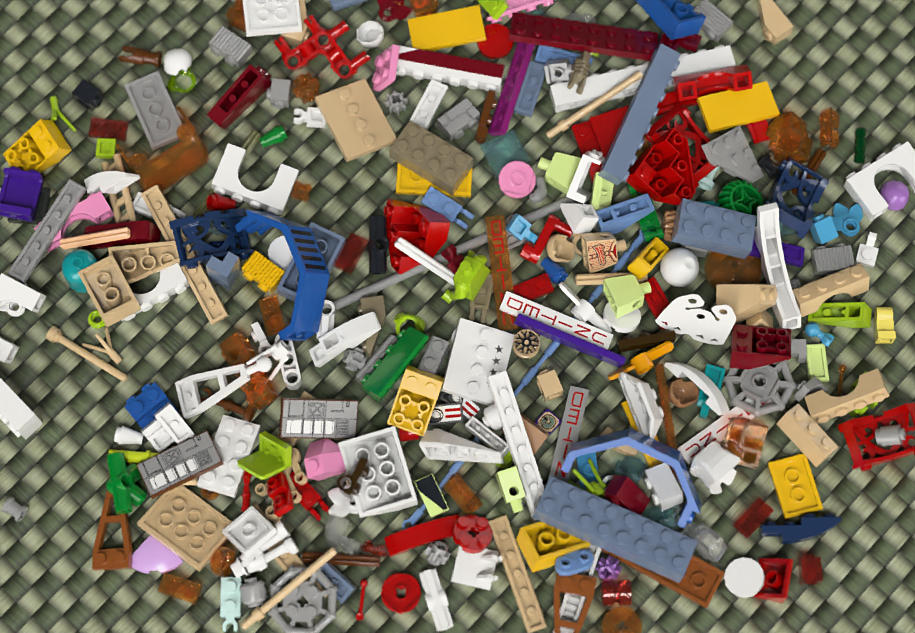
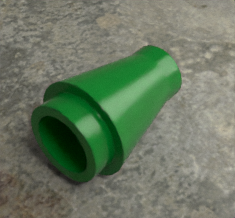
M276 125L260 137L259 140L265 148L285 142L288 136L282 125Z

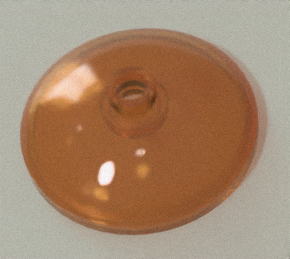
M711 251L705 262V277L715 291L717 284H758L762 275L760 259L753 256H747L745 259ZM736 263L738 267L734 268L731 264Z

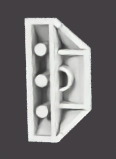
M622 372L619 374L618 380L637 429L640 433L654 439L664 417L662 408L658 407L655 401L657 399L655 390L651 389L648 383Z

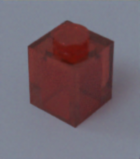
M814 554L803 555V558H800L798 561L800 585L820 584L823 581L821 557H815Z

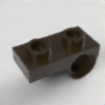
M361 457L352 475L342 474L337 480L340 493L351 500L354 495L357 496L360 492L362 478H366L369 474L371 467H368L369 461ZM344 481H351L352 485L350 488L344 489L341 487Z

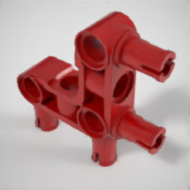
M310 15L309 19L312 24L307 18L303 21L312 33L309 39L295 49L290 48L283 36L278 38L282 45L278 40L273 42L283 55L282 60L286 67L291 71H299L308 66L309 62L314 58L323 55L326 56L331 63L330 67L341 79L349 80L357 73L359 67L371 60L365 50L352 60L348 59L337 44V38L350 30L344 20L332 29H326L324 27L321 28L314 15ZM323 36L328 37L326 45H320V39ZM298 58V64L291 67L290 60ZM344 66L350 69L347 75H341V69Z

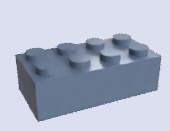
M683 198L676 209L671 241L745 259L752 251L757 216Z
M311 222L309 228H311L329 274H331L346 245V239ZM293 258L277 287V292L279 295L295 302L299 271Z

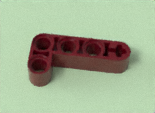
M144 220L88 226L84 228V235L128 227L131 231V236L127 239L83 247L89 250H97L108 247L160 242L161 231L152 222Z

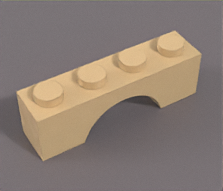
M859 263L793 289L792 291L801 317L818 311L821 304L833 295L847 293L854 297L869 291L870 276L862 264Z
M877 368L859 375V382L856 388L845 396L833 397L820 390L804 398L810 416L819 424L825 423L837 416H844L855 409H862L868 404L883 401L890 395L883 376Z

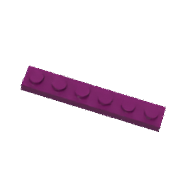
M517 43L488 131L492 136L506 135L535 44Z

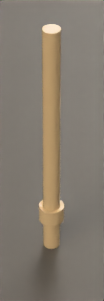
M640 71L636 72L567 119L559 121L558 125L546 132L549 139L561 131H566L569 129L568 126L643 77Z
M333 547L330 548L260 608H255L251 612L252 614L241 623L243 629L246 630L254 622L260 621L265 617L266 612L335 556L337 551Z

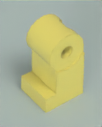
M892 307L875 308V344H892L896 339Z

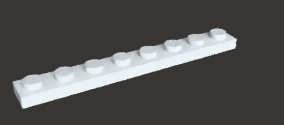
M503 371L486 378L514 465L517 467L526 495L525 499L534 524L541 522L534 519L533 515L545 489L507 371Z

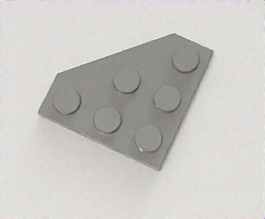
M740 126L701 146L710 164L724 168L723 171L733 177L738 176L746 180L747 183H753L764 177Z

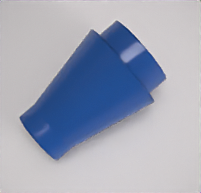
M549 257L541 262L540 265L544 268L552 283L558 285L568 277L566 269L552 261Z

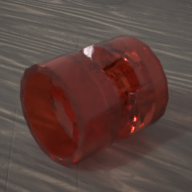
M630 579L618 580L617 583L614 580H602L603 606H614L615 603H618L620 606H631Z

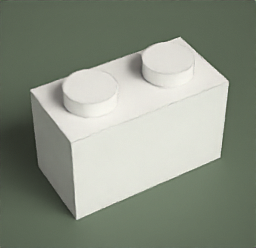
M662 463L645 470L646 478L643 481L647 490L651 489L653 493L651 497L655 506L659 505L661 511L683 503V493L668 464Z

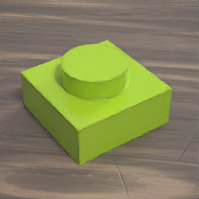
M97 138L96 158L114 159L113 155L116 154L117 147L116 139Z

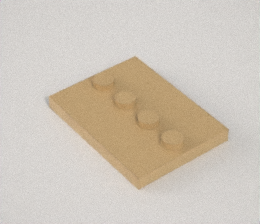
M366 79L315 97V102L346 162L393 145L397 138Z
M180 485L162 494L137 522V526L200 572L227 541L222 530L231 524L232 521L189 489Z

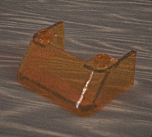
M180 106L176 107L179 118L183 123L176 132L180 142L154 159L148 161L140 153L127 157L120 145H115L118 153L121 155V159L130 172L140 176L137 182L144 192L156 184L164 191L207 164L209 160V154Z

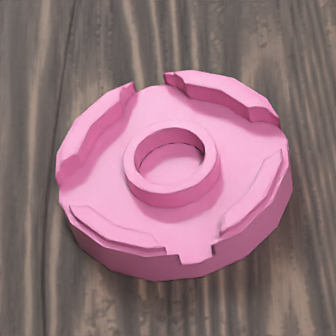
M513 161L501 169L498 175V184L506 196L522 198L533 191L536 184V176L528 164L522 161Z

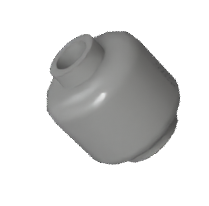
M257 577L245 579V584L239 587L242 603L248 605V608L263 605V601L267 599L265 583L261 580L257 581Z

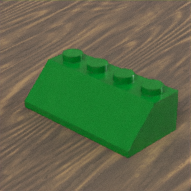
M409 327L407 330L403 329L397 336L398 342L395 345L391 344L385 351L386 357L383 360L379 359L375 363L373 373L371 375L367 373L363 378L361 389L380 403L405 372L407 366H410L426 346L429 339L427 335L412 327Z

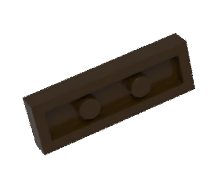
M664 329L652 335L650 333H643L636 338L631 336L622 337L617 342V351L622 353L655 347L666 341L675 343V330L669 331V329Z

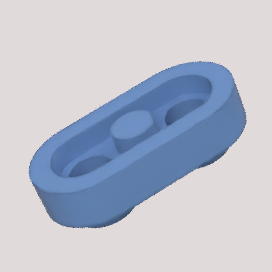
M587 549L564 554L556 559L555 570L561 576H570L588 570L593 565L594 556Z

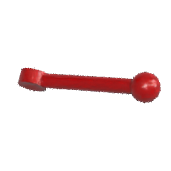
M365 579L360 582L362 588L359 611L356 614L358 621H362L364 618L362 611L365 588L368 585V581Z

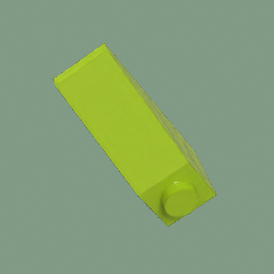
M865 302L822 303L818 311L808 315V322L847 328H870L872 309Z

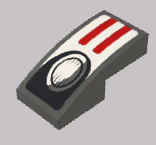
M446 392L439 396L445 404L462 402L463 418L466 422L472 416L476 418L483 409L475 401Z
M462 402L435 405L428 426L464 422Z

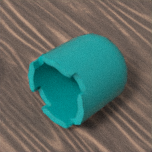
M73 250L65 256L62 262V273L68 285L79 293H86L87 289L78 272L98 262L96 257L87 250Z

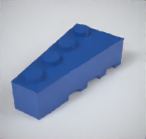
M635 0L671 40L698 34L706 19V16L702 13L698 15L694 12L692 5L689 3L686 5L680 0Z

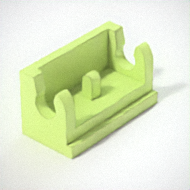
M599 172L594 174L590 205L593 206L595 211L611 206L614 187L613 183L598 176Z

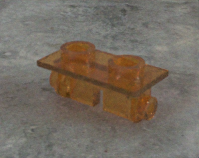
M832 107L820 113V148L830 145V148H836L839 144V131L833 130L839 128V115L837 111H832Z
M459 475L443 486L466 515L473 514L483 505Z

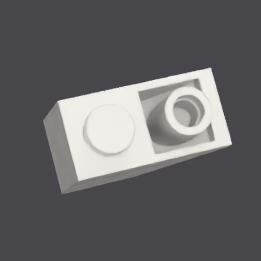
M560 204V208L573 233H590L599 220L592 205Z

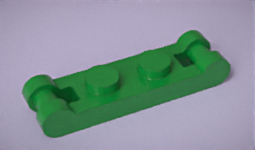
M627 184L630 199L643 195H636V190L630 184ZM655 210L638 220L644 242H650L655 237L659 239L664 238V233Z

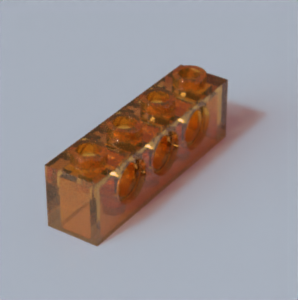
M235 332L219 344L222 350L221 355L230 364V367L240 364L247 365L246 362L256 356L247 337L239 332ZM257 361L253 362L250 365H247V367L256 364ZM257 371L250 374L251 380L239 387L245 392L247 403L251 407L254 406L260 410L279 397L266 372ZM240 372L233 374L237 378L241 376Z

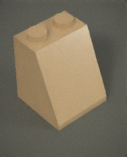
M717 284L716 306H730L736 316L735 324L776 305L778 297L776 285ZM721 309L719 313L727 314V310Z

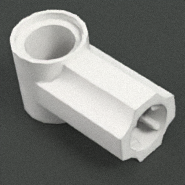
M329 300L324 301L323 309L330 308L332 311L329 314L322 313L317 339L334 329L336 311L333 302Z

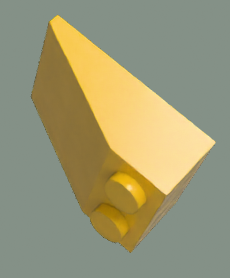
M543 522L521 527L516 538L532 573L555 565L556 559L559 556L580 549H586L590 546V543Z

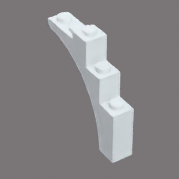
M777 203L757 207V226L754 231V240L761 254V270L768 285H776L778 292L776 305L772 306L780 328L791 330L800 328L801 313L791 288L782 250Z

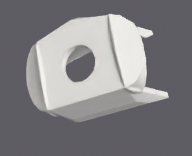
M712 441L694 457L690 473L698 477L707 486L711 494H719L722 492L720 486L722 482L726 485L732 483L737 472L733 468L741 459L722 448L717 441Z

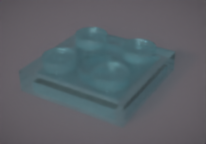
M514 130L480 145V149L497 179L501 169L506 164L513 161H522L526 164L531 162Z

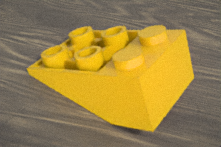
M40 119L3 155L11 167H18L22 171L35 170L41 173L60 162L72 149L54 121Z
M408 365L387 424L423 436L445 378Z

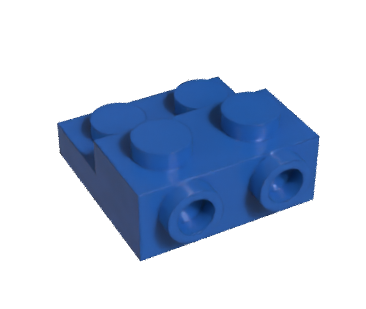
M155 382L152 385L150 383L146 384L141 389V394L137 397L133 395L126 401L125 409L142 429L156 419L154 414L167 403H170L176 412L181 415Z

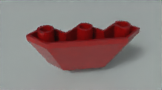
M675 127L649 146L628 170L630 174L626 182L641 194L648 193L649 197L657 202L679 205L683 198L691 200L696 193L688 139Z
M387 199L383 213L384 217H386V234L389 241L391 267L398 274H403L421 263L395 247L396 240L402 237L433 258L447 241L450 222L444 215L427 207Z

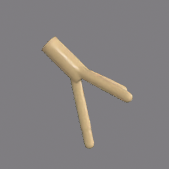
M105 327L107 343L98 333L95 334L104 348L87 343L82 344L83 347L107 353L117 365L123 361L112 348L108 327Z

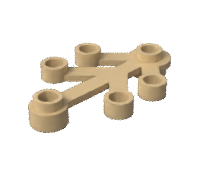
M292 447V466L284 469L282 472L289 484L292 499L297 494L296 499L293 500V503L297 504L301 501L302 495L297 491L290 477L291 470L293 469L295 472L294 480L299 485L306 484L308 478L299 465L301 461L299 450ZM267 483L257 484L255 487L256 494L259 496L267 495ZM272 501V504L266 508L265 515L272 522H277L282 516L277 517L274 513L271 514L273 511Z

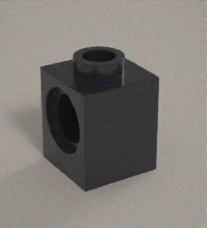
M84 79L72 92L75 101L91 112L95 108L100 107L103 102L101 91Z

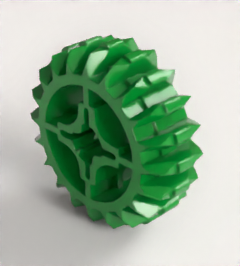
M738 179L727 183L720 190L717 204L721 208L757 216V207L763 206L766 199L761 198L763 192L759 193L757 191L758 187H752V182L747 183L746 180L740 181Z

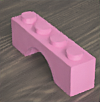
M101 191L92 193L87 199L78 202L47 249L48 253L60 246V240L64 238L67 228L73 222L86 219L98 225L114 216Z

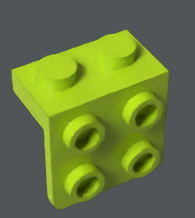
M264 431L259 434V451L238 460L237 466L258 479H267L292 466V446Z

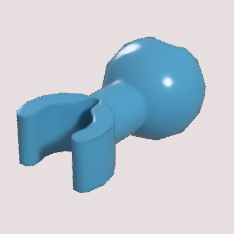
M810 322L805 326V333L808 336L818 337L827 347L835 338L830 333L822 332L819 325L815 322Z

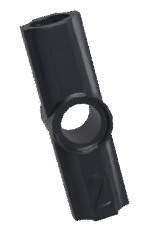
M384 216L369 217V241L366 248L369 252V273L372 275L386 274V250L389 248V241L386 238V217ZM375 242L379 243L380 249L376 247Z

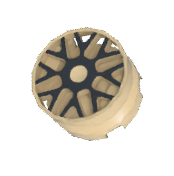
M529 329L519 331L513 340L515 354L522 359H531L538 354L540 349L538 335Z

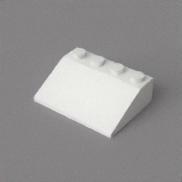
M395 426L338 443L347 474H353L361 457L369 461L368 467H371L366 478L363 477L360 485H362L360 492L357 496L354 495L360 518L418 505Z

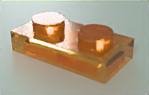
M164 573L158 592L196 605L203 586Z

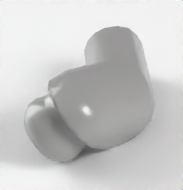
M544 177L536 178L537 189L529 196L532 203L541 202L547 195Z

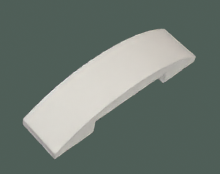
M665 363L664 366L677 378L688 377L709 396L705 403L719 416L728 415L730 411L727 402L719 388L709 377L698 369L684 363Z

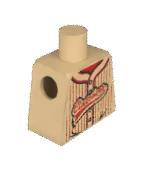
M610 232L580 234L583 265L589 274L616 264L618 262L617 252L627 249L625 240L616 241Z

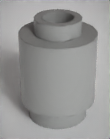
M900 425L882 426L880 429L875 430L876 442L878 445L882 444V446L902 444L903 440H906L905 429L901 428Z

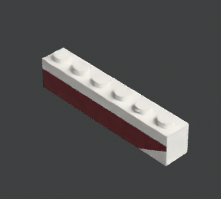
M400 46L396 75H409L420 80L423 78L433 79L439 83L446 82L452 86H467L473 90L484 89L487 92L489 90L500 92L505 65Z

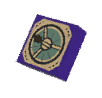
M546 409L534 423L551 435L562 421L550 410Z

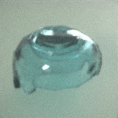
M626 456L623 461H617L614 473L615 475L628 476L634 483H637L643 478L646 465L636 457Z

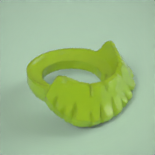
M399 313L397 317L395 316L394 323L396 324L397 335H399L400 327L406 320L414 321L416 330L420 332L425 330V322L419 316L409 313Z

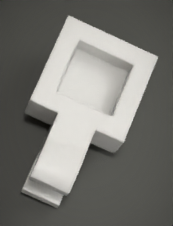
M869 232L865 245H859L854 263H861L863 266L870 268L874 267L879 250L873 247L877 233Z
M259 323L251 324L253 331L250 334L254 342L259 341L258 352L261 354L264 349H269L272 346L268 343Z

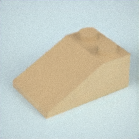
M113 255L78 272L106 327L141 310Z

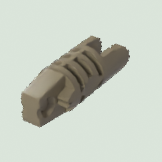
M584 51L579 58L576 57L567 84L568 89H571L574 84H578L576 93L580 95L584 90L591 66L589 64L591 53Z

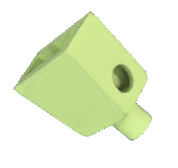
M556 152L551 161L541 157L537 167L546 171L545 181L567 195L581 158Z
M634 275L604 279L603 292L616 318H620L643 306L644 294L651 293V286L648 281L639 284Z
M514 466L497 472L495 476L505 504L510 502L513 513L525 510L521 498L526 497L517 467ZM510 488L516 490L515 496L510 495Z

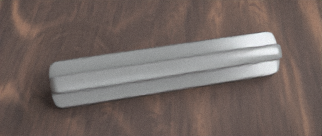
M392 334L388 336L365 363L363 368L357 372L356 378L359 381H362L367 373L372 374L375 370L373 368L375 363L379 359L383 360L386 357L385 351L391 344L395 345L398 342L397 337Z

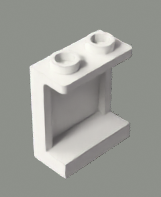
M592 149V151H587L583 154L566 197L583 204L590 199L591 192L582 189L592 162L598 165L604 162L605 157L602 156L603 153Z

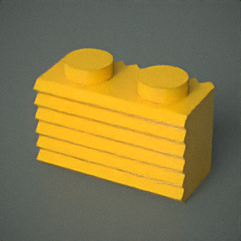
M655 237L629 264L628 270L638 280H642L664 257L669 248L658 237Z
M256 250L241 267L242 276L250 282L254 280L258 283L257 287L265 293L269 291L272 294L277 289L285 273L284 270Z

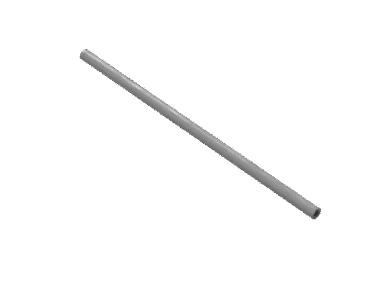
M564 197L522 217L531 223L560 210L561 203L574 204L576 200ZM484 233L455 246L457 256L491 241L487 233ZM441 253L433 257L439 263L447 261ZM420 264L403 274L395 273L333 301L335 310L421 273L428 268Z

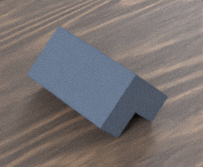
M231 252L227 253L223 261L211 256L206 264L209 279L229 291L242 271L239 257Z

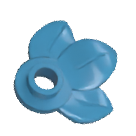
M836 203L833 208L834 217H831L836 231H841L849 237L855 236L859 232V222L863 218L860 205L855 204L849 210L843 205ZM846 226H852L853 230H848Z

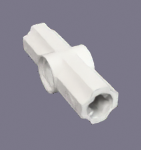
M436 569L420 573L429 612L431 611L437 632L454 627L448 610L449 605L446 594L441 587Z

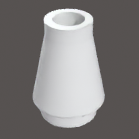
M123 425L122 427L117 426L114 442L142 445L144 434Z

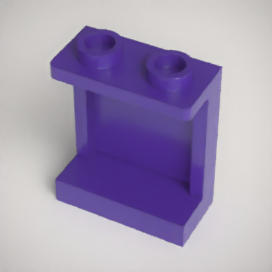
M4 167L5 177L0 192V216L34 222L44 183L42 175L35 170L22 171L18 167Z

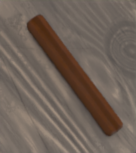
M303 552L302 562L314 563L325 553ZM337 553L328 562L331 565L379 567L381 558L374 555Z

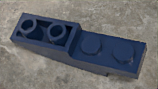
M805 514L799 519L798 525L795 522H786L784 525L767 522L760 527L759 537H779L780 545L800 543L830 531L841 522V517H835V514H825L823 517H815V514Z

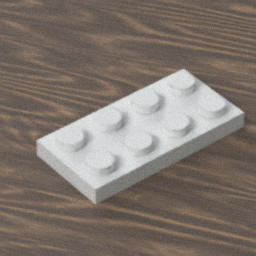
M223 415L213 443L224 465L201 475L197 482V487L235 498L245 470L237 466V461L251 455L261 429L260 425Z

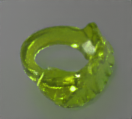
M189 67L186 72L179 70L177 75H171L167 82V88L172 92H190L196 83L195 76L191 73V68ZM177 76H188L192 81L191 86L188 89L179 88L175 81Z

